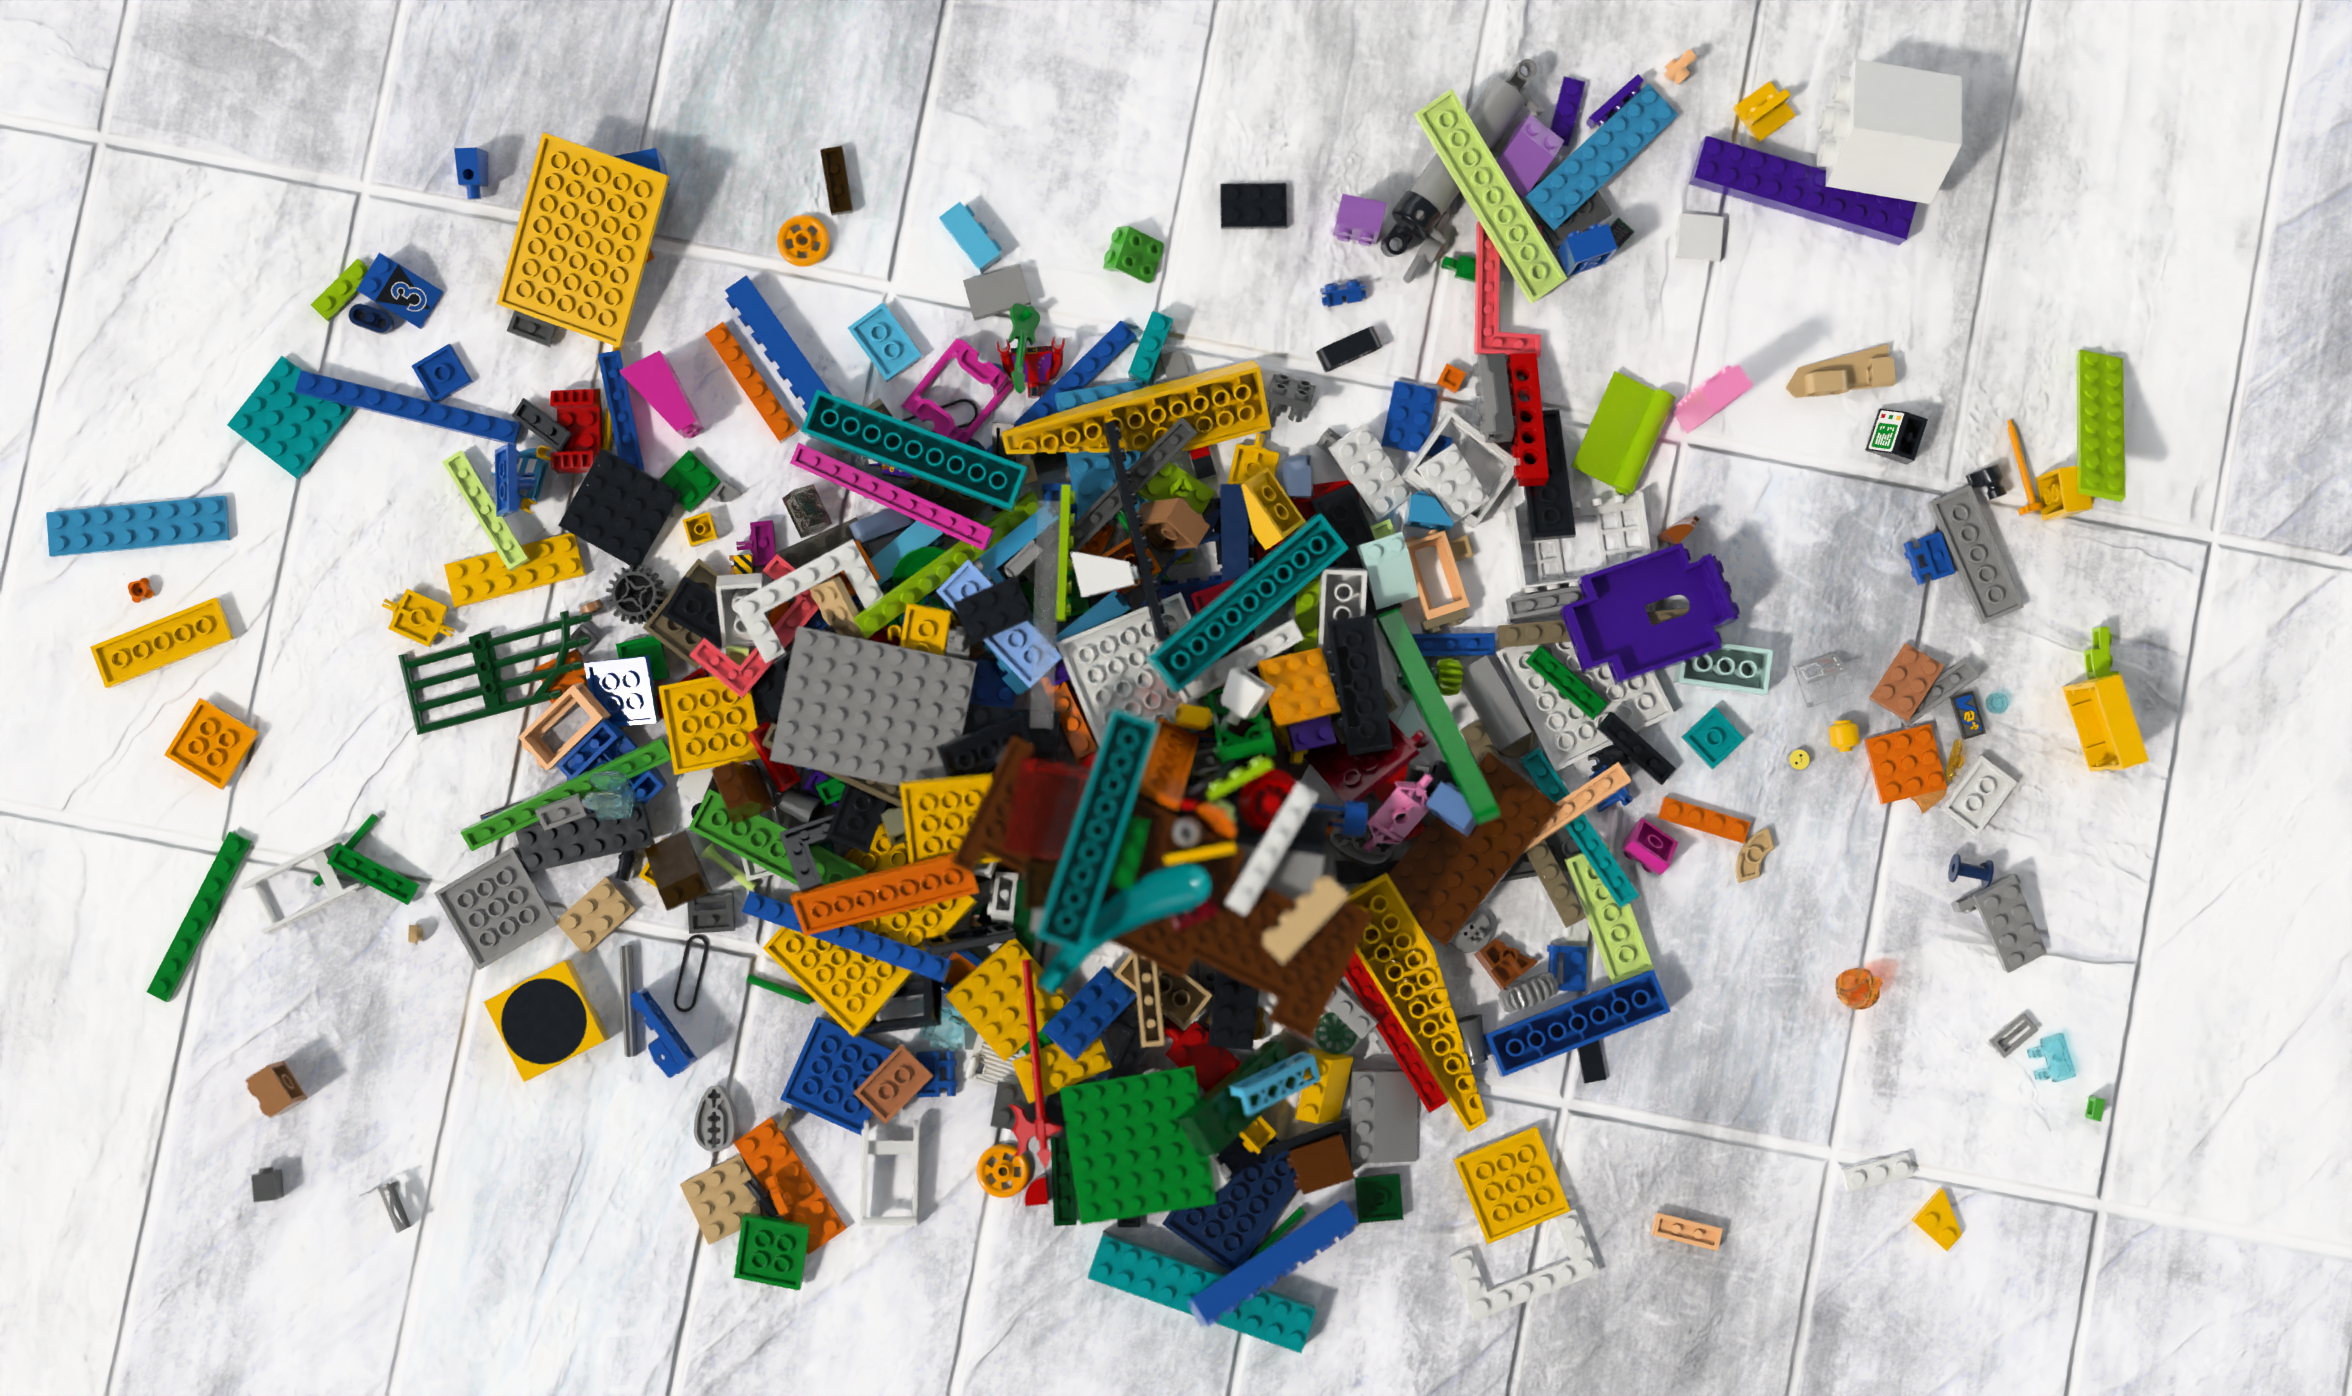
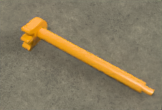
M2008 420L2009 427L2007 429L2029 504L2018 509L2020 516L2043 510L2044 507L2042 502H2036L2016 428L2013 426L2012 420Z

